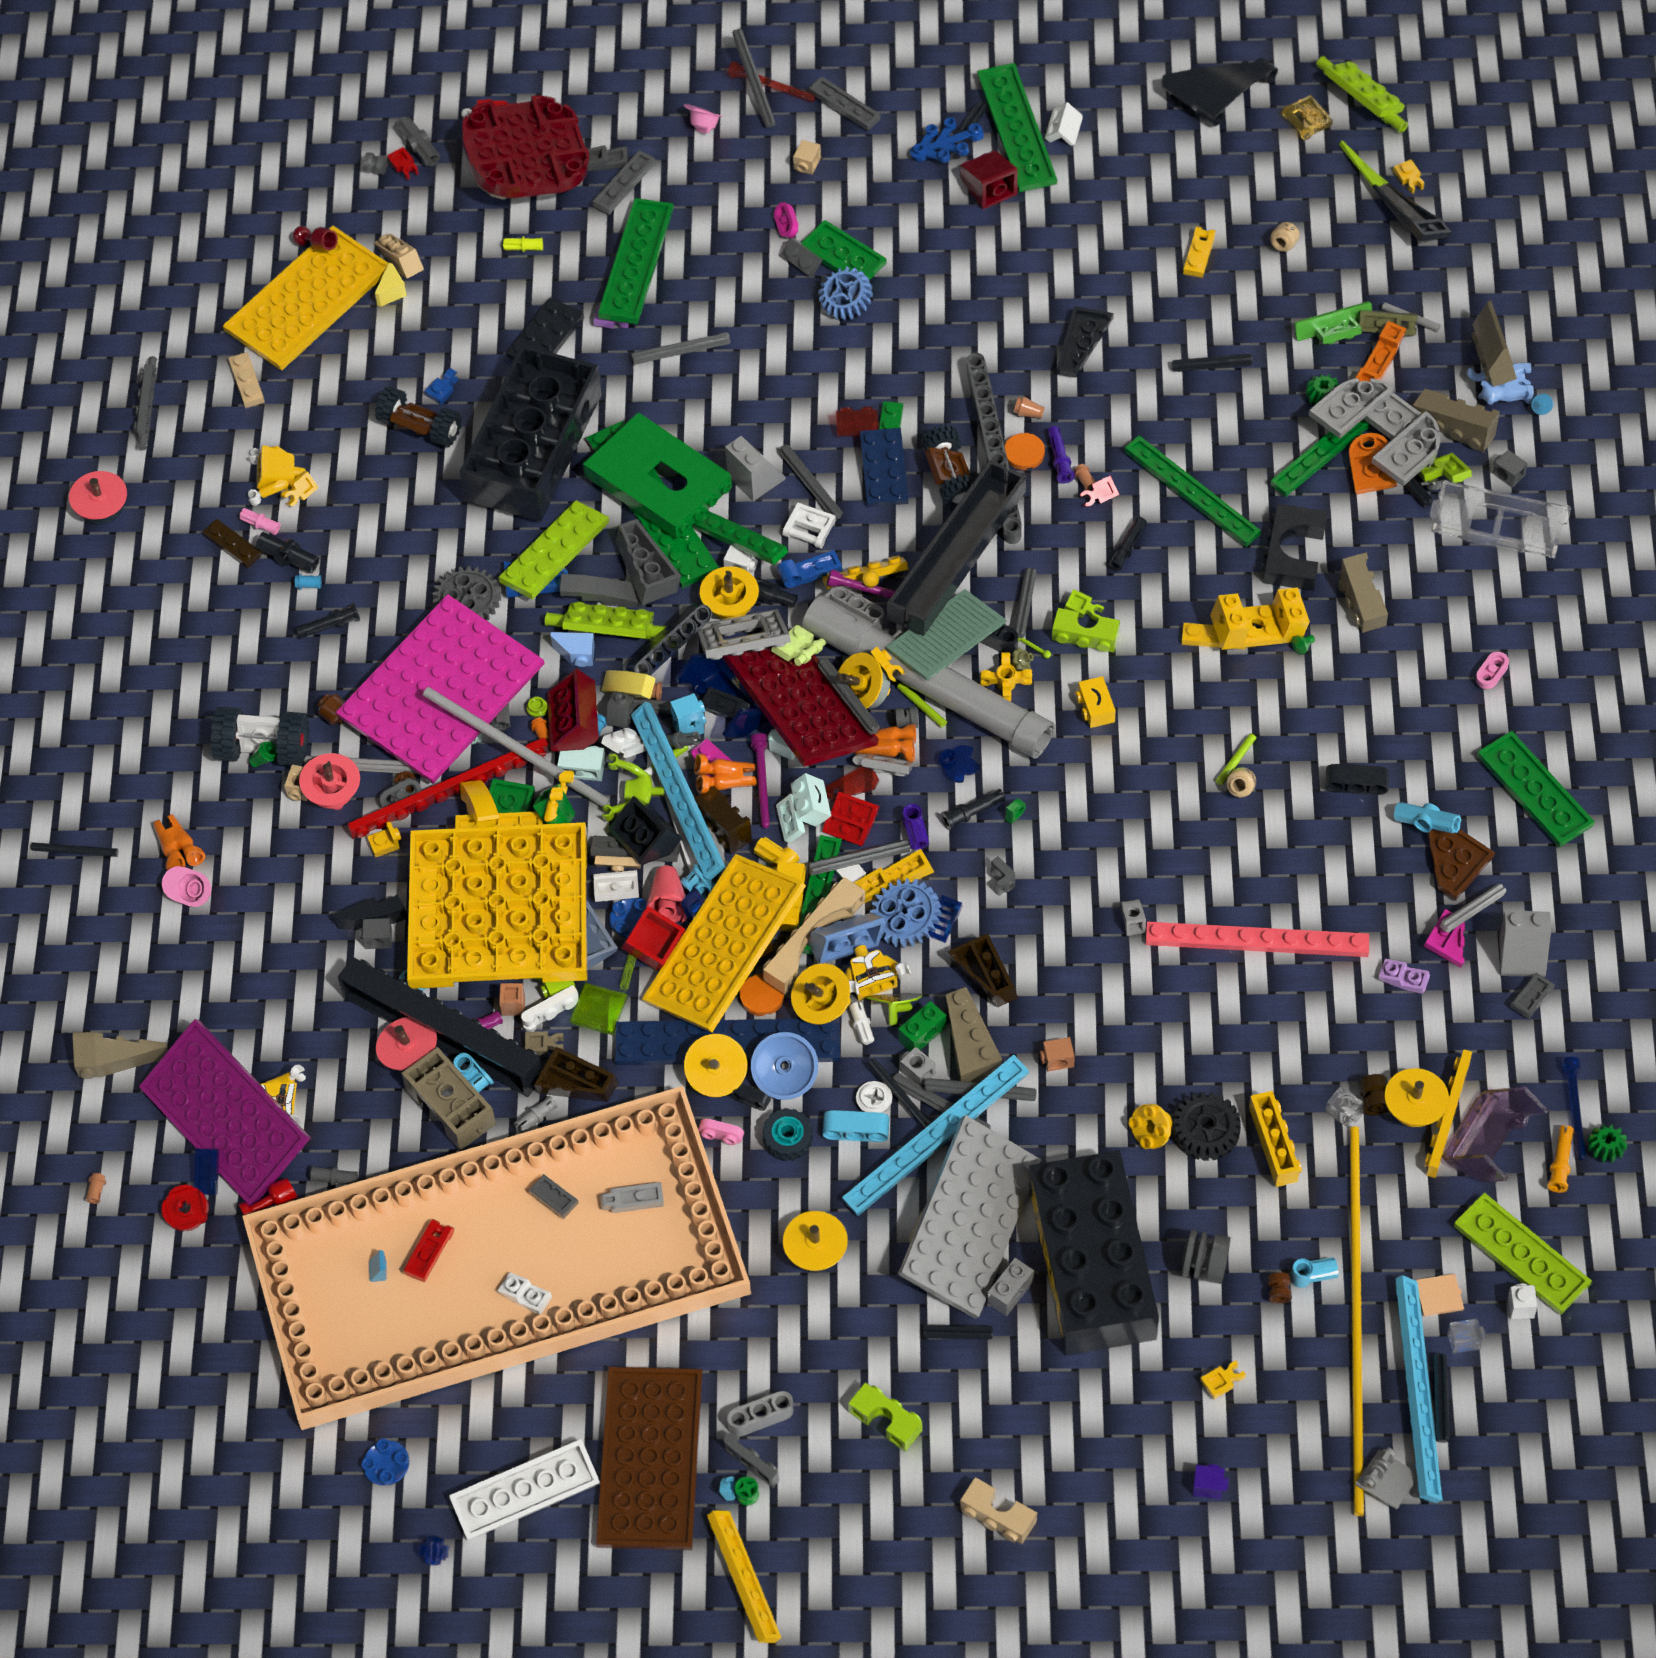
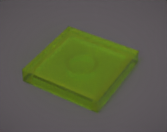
M585 983L571 1017V1024L613 1035L616 1029V1022L619 1021L628 999L627 994Z

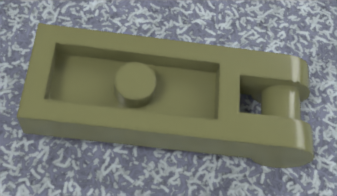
M1361 310L1359 325L1362 332L1381 333L1388 321L1400 326L1401 321H1407L1405 335L1413 336L1416 335L1417 331L1415 321L1418 320V314Z

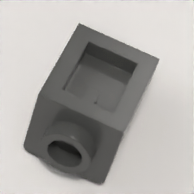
M999 856L991 861V874L998 881L996 883V893L1000 896L1004 892H1009L1015 886V872Z

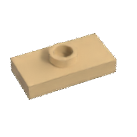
M595 857V865L597 867L611 868L613 872L641 868V864L634 857Z

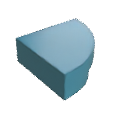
M733 1476L723 1477L720 1483V1494L726 1501L735 1499L736 1479Z

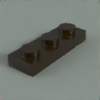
M218 519L203 531V536L247 569L262 557L259 549Z

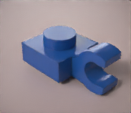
M449 368L443 380L437 377L425 390V395L442 405L454 392L452 385L458 381V377L455 376L457 372Z

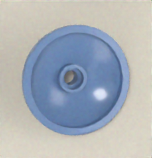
M791 1032L772 1034L758 1044L752 1055V1077L759 1089L772 1098L780 1100L797 1098L806 1093L816 1080L818 1074L817 1054L812 1045L800 1035ZM783 1061L789 1063V1068L786 1070L780 1067Z

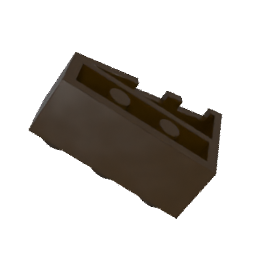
M988 933L948 951L951 963L997 1007L1018 999L1015 987Z
M555 1047L534 1086L539 1094L608 1102L619 1083L615 1074Z

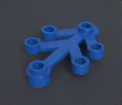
M950 117L945 119V127L936 142L930 143L932 138L938 135L937 126L930 124L926 127V135L921 143L914 145L910 149L911 157L918 162L932 158L945 163L950 160L949 152L965 156L969 153L968 145L966 143L954 145L953 143L967 138L974 142L980 141L984 137L983 128L979 124L973 123L969 126L968 130L948 137L952 130L957 127L956 120Z

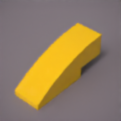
M481 780L460 783L461 800L466 803L468 814L477 821L499 819L493 798Z

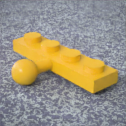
M892 556L888 558V561L881 563L880 561H872L868 563V566L864 567L851 566L847 568L848 571L840 572V574L849 579L863 581L866 587L872 588L879 583V576L908 570V565L903 557ZM830 572L827 573V576L822 577L824 586L827 589L833 588L831 586H827V580Z

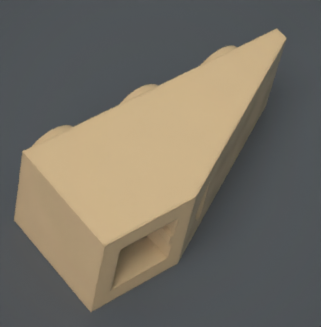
M391 233L381 236L378 241L374 242L378 250L389 263L394 265L397 272L408 279L424 270L416 249Z

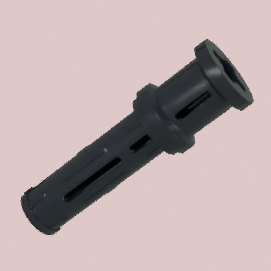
M352 603L351 606L341 610L335 609L328 616L295 626L299 638L302 639L335 626L344 627V624L354 620L360 621L355 604Z
M999 788L966 805L959 804L957 808L949 812H942V821L945 827L951 830L961 822H968L971 816L1004 802L1005 795Z

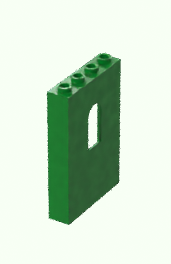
M639 412L583 463L585 477L676 539L685 534L696 520H700L704 513L710 507L715 506L718 499L727 494L732 487L731 474ZM662 462L687 480V485L682 490L674 491L648 475V473Z

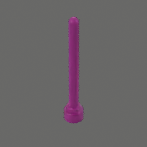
M832 569L827 580V586L835 588L836 586L840 587V585L887 598H891L896 592L879 586L866 587L863 582L843 577L840 571Z
M758 733L751 736V747L756 751L761 826L768 828L770 820L764 752L768 746V736Z

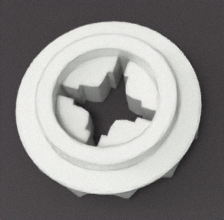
M871 1081L863 1084L858 1089L856 1102L861 1111L881 1113L885 1110L887 1111L890 1104H892V1093L884 1083ZM877 1092L879 1100H876L872 1105L870 1098H873V1095Z

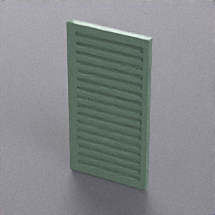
M964 589L947 602L924 636L909 629L886 646V650L928 681L1004 625L1006 619Z

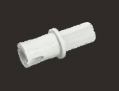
M855 1002L849 1006L854 1019L853 1026L857 1029L861 1042L864 1045H868L874 1042L870 1028L871 1021L866 1016L863 1003L859 1002L858 1006V1002Z

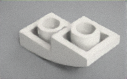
M511 1272L498 1289V1292L504 1297L538 1315L542 1314L552 1298L549 1291L536 1287L528 1279Z

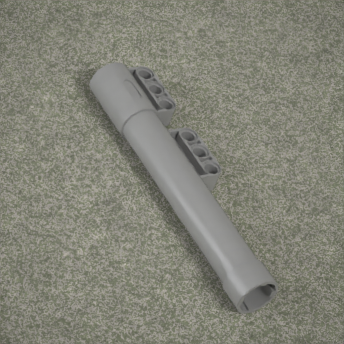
M843 586L833 587L825 596H818L808 608L802 623V628L814 634L816 638H823L827 644L849 656L861 652L872 655L871 651L876 647L881 651L883 649L886 650V646L909 630L907 625H904L894 636L882 631L883 608ZM888 652L892 657L889 662L892 665L902 667L905 672L902 675L900 671H894L893 677L896 680L1008 741L1017 750L1035 759L1043 753L1049 744L1055 729L1053 722L1033 711L1029 712L958 673L952 669L953 663L926 681Z

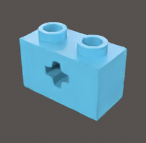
M695 693L670 702L672 721L676 732L690 733L697 731L699 734L704 733L706 719L703 713L705 708L703 702L697 700Z

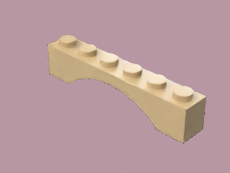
M845 877L839 883H834L829 895L826 898L823 897L818 902L816 910L805 917L802 926L792 932L789 941L786 944L783 943L778 948L776 956L765 963L763 967L764 981L786 994L798 977L800 957L809 942L811 931L818 927L824 928L840 919L852 917L865 902V890Z

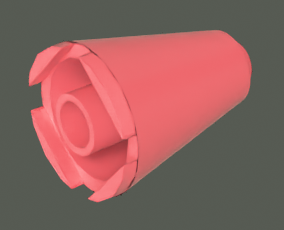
M661 866L655 872L646 907H651L673 922L681 920L682 923L689 916L690 906L678 872L672 866Z

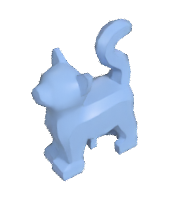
M1531 363L1513 364L1517 379L1493 387L1492 383L1483 381L1486 379L1484 370L1480 374H1476L1473 368L1470 367L1467 370V375L1473 381H1481L1483 389L1478 398L1483 399L1490 405L1500 400L1507 402L1524 400L1527 404H1531L1534 390L1533 386L1530 385V381L1525 379V373H1531Z

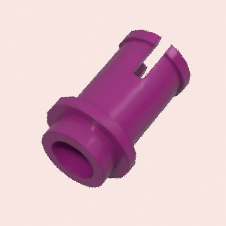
M497 1010L481 1019L479 1017L476 1018L487 1029L503 1024V1019Z

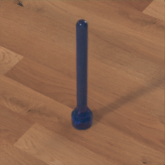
M1566 1057L1561 1060L1562 1070L1568 1075L1576 1157L1578 1160H1584L1586 1155L1577 1074L1581 1068L1580 1059L1578 1057Z

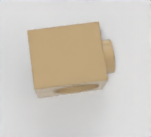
M802 140L793 156L794 170L812 175L821 159L820 145Z
M298 765L291 766L284 787L287 797L292 800L308 801L302 793L300 785L296 786L300 784L299 778L304 768Z

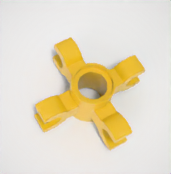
M1010 652L1001 653V665L998 667L997 672L981 671V685L997 684V687L1002 690V696L1011 701V690L1015 688L1016 683L1032 685V670L1016 671L1015 667L1010 665Z

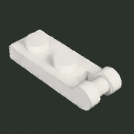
M574 985L524 1011L521 1015L524 1030L526 1032H534L538 1024L555 1018L558 1013L573 1008L579 1002L578 991Z

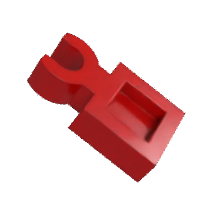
M404 147L387 155L388 162L397 173L403 170L405 179H410L409 172H414L416 175L419 174L418 168L414 164V159Z

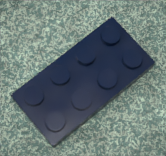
M901 428L860 431L867 507L909 504Z

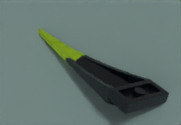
M1340 141V147L1408 232L1413 234L1419 241L1449 237L1451 231L1439 217L1399 192L1370 168L1344 141Z

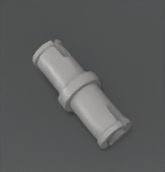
M548 1096L536 1107L532 1106L526 1115L514 1123L516 1129L521 1128L519 1132L525 1133L536 1123H541L547 1114L558 1107L556 1101L551 1102L553 1098Z

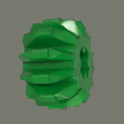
M1321 373L1319 377L1313 375L1311 381L1307 383L1306 396L1309 398L1310 404H1317L1340 384L1337 378L1331 379L1330 374L1323 376Z
M1602 1123L1599 1129L1595 1127L1592 1130V1134L1588 1137V1149L1594 1152V1159L1600 1156L1602 1157V1162H1605L1606 1158H1608L1613 1163L1616 1158L1620 1159L1623 1157V1153L1627 1149V1143H1625L1627 1137L1621 1134V1128L1615 1130L1613 1129V1124L1607 1128Z

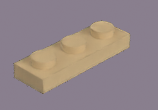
M248 352L229 357V363L245 408L265 403Z

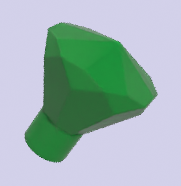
M1313 635L1307 637L1293 636L1291 640L1293 650L1299 655H1304L1308 651L1310 644L1315 642V637Z

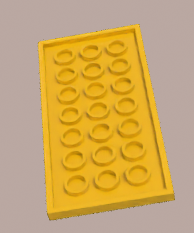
M335 226L330 228L338 237V243L334 249L319 251L311 245L223 325L225 332L281 371L382 279L388 266V262Z
M735 854L664 966L644 994L642 1000L653 1007L712 1033L806 885L803 881Z

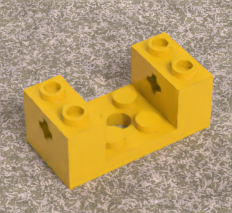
M1298 587L1278 589L1271 605L1243 607L1238 593L1218 595L1210 614L1222 650L1291 643L1293 636H1304L1310 623ZM1252 624H1259L1261 626V629H1257L1255 626H1252Z

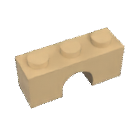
M975 1477L960 1500L962 1512L971 1519L977 1518L982 1521L986 1528L992 1531L996 1529L1003 1533L1007 1540L1023 1544L1037 1522V1512L1018 1501L1006 1512L995 1510L992 1507V1503L996 1498V1489Z

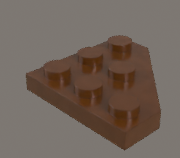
M1436 829L1428 832L1437 888L1456 901L1494 858L1495 852L1461 829L1457 833Z

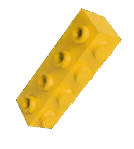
M1273 1090L1251 1095L1249 1109L1275 1186L1279 1187L1298 1182L1299 1173H1302L1299 1159L1296 1160L1294 1154V1143L1292 1139L1289 1140L1287 1123L1280 1114L1281 1106L1279 1101L1275 1099Z

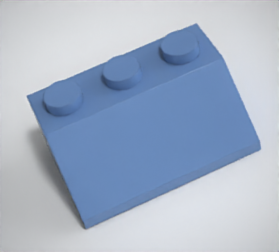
M872 913L860 914L846 921H837L833 925L824 928L818 927L811 931L808 945L819 964L854 954V949L860 945H866L867 949L879 946L886 921L884 917Z

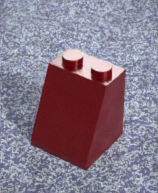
M993 150L989 153H984L977 158L960 164V178L982 210L1017 195L1018 169L997 151Z

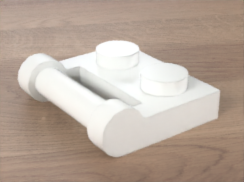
M797 503L783 529V536H792L815 544V547L822 549L836 521V516ZM797 525L802 528L819 533V535L817 537L809 533L794 529V526Z

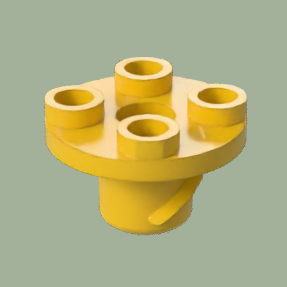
M1153 1103L1143 1104L1136 1108L1129 1119V1126L1142 1148L1156 1149L1165 1145L1169 1140L1173 1122L1167 1112Z

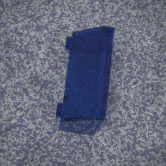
M692 654L674 679L678 683H690L693 686L692 689L700 695L705 694L710 686L744 699L750 704L749 708H740L722 733L724 737H746L769 721L723 658L712 660L706 658L705 654Z

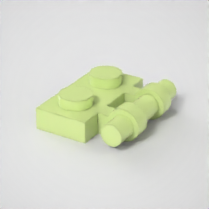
M796 625L789 631L791 642L786 643L782 647L772 646L771 651L786 661L795 658V664L800 666L810 661L812 655L821 652L826 641L823 638L813 641L814 634Z

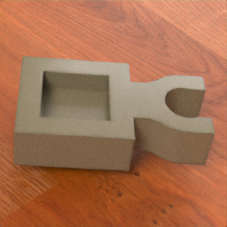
M548 1031L525 1032L526 1050L532 1049L538 1055H548V1050H554L555 1047L564 1050L563 1044H556L557 1041H564L563 1033L548 1036Z

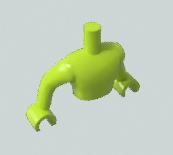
M616 754L609 755V760H615L614 763H608V767L611 770L622 768L630 771L638 778L626 780L625 803L613 807L610 805L603 806L605 812H610L609 814L602 815L605 821L613 820L615 813L621 812L633 796L648 804L651 795L665 796L666 791L664 787H652L650 774L631 762L620 760Z

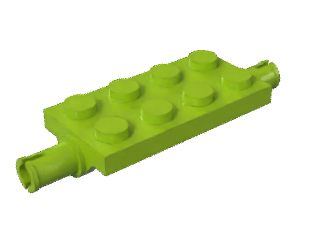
M1325 56L1318 59L1316 66L1324 71V74L1329 79L1337 83L1375 115L1381 117V120L1386 124L1393 126L1399 133L1405 131L1408 122L1397 115V113L1403 111L1405 105L1400 102L1398 97L1387 92L1384 86L1373 81L1369 74L1363 73L1353 62L1334 65Z
M583 602L571 603L565 615L547 612L545 616V626L650 640L666 628V626L653 625L654 612H648L645 609L631 610L625 607H606L603 604L588 605Z

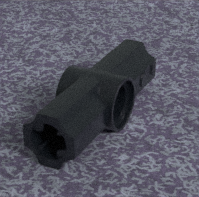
M262 532L256 542V548L273 555L276 561L283 566L292 564L313 573L319 564L320 557L301 549L295 540L287 539L283 541Z

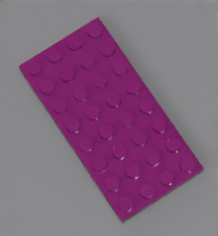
M197 1019L192 1021L139 1086L250 1206L261 1199L268 1190V1187L276 1181L311 1139L298 1123L203 1023Z

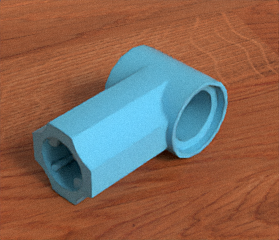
M1334 1257L1313 1261L1299 1259L1294 1262L1290 1280L1294 1286L1304 1288L1312 1282L1336 1279L1339 1275L1337 1262ZM1302 1271L1306 1273V1275H1301L1298 1272Z

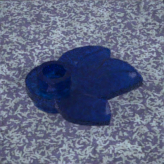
M959 745L953 750L945 749L940 753L938 763L943 769H946V775L950 780L963 783L965 775H973L980 770L979 764L970 757L974 750L973 747Z

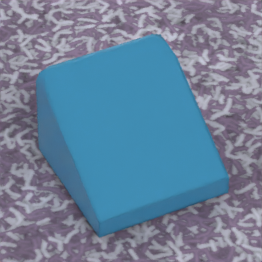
M379 1250L369 1260L370 1282L386 1281L387 1260L383 1250Z

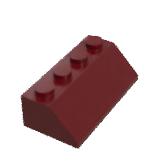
M576 668L547 692L550 749L552 751L584 750L589 745L594 744L599 738L595 680Z

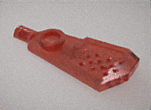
M862 766L826 786L827 799L836 800L838 793L834 791L837 789L850 796L875 790L879 783V778L874 771Z

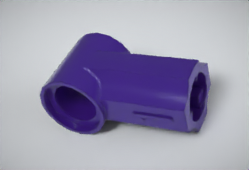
M917 804L906 805L903 809L902 824L906 829L910 847L915 850L924 849L926 846H929V840L922 818V809ZM908 816H916L917 818L910 819Z

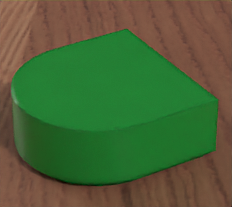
M1019 798L1014 800L1006 807L1005 820L1010 824L1015 822L1025 811L1026 803Z

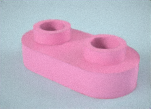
M1493 652L1488 656L1477 671L1476 683L1479 687L1491 689L1496 686L1508 669L1509 658L1506 654Z
M702 1119L698 1128L702 1137L709 1140H722L729 1145L741 1143L744 1136V1131L740 1127L712 1119Z

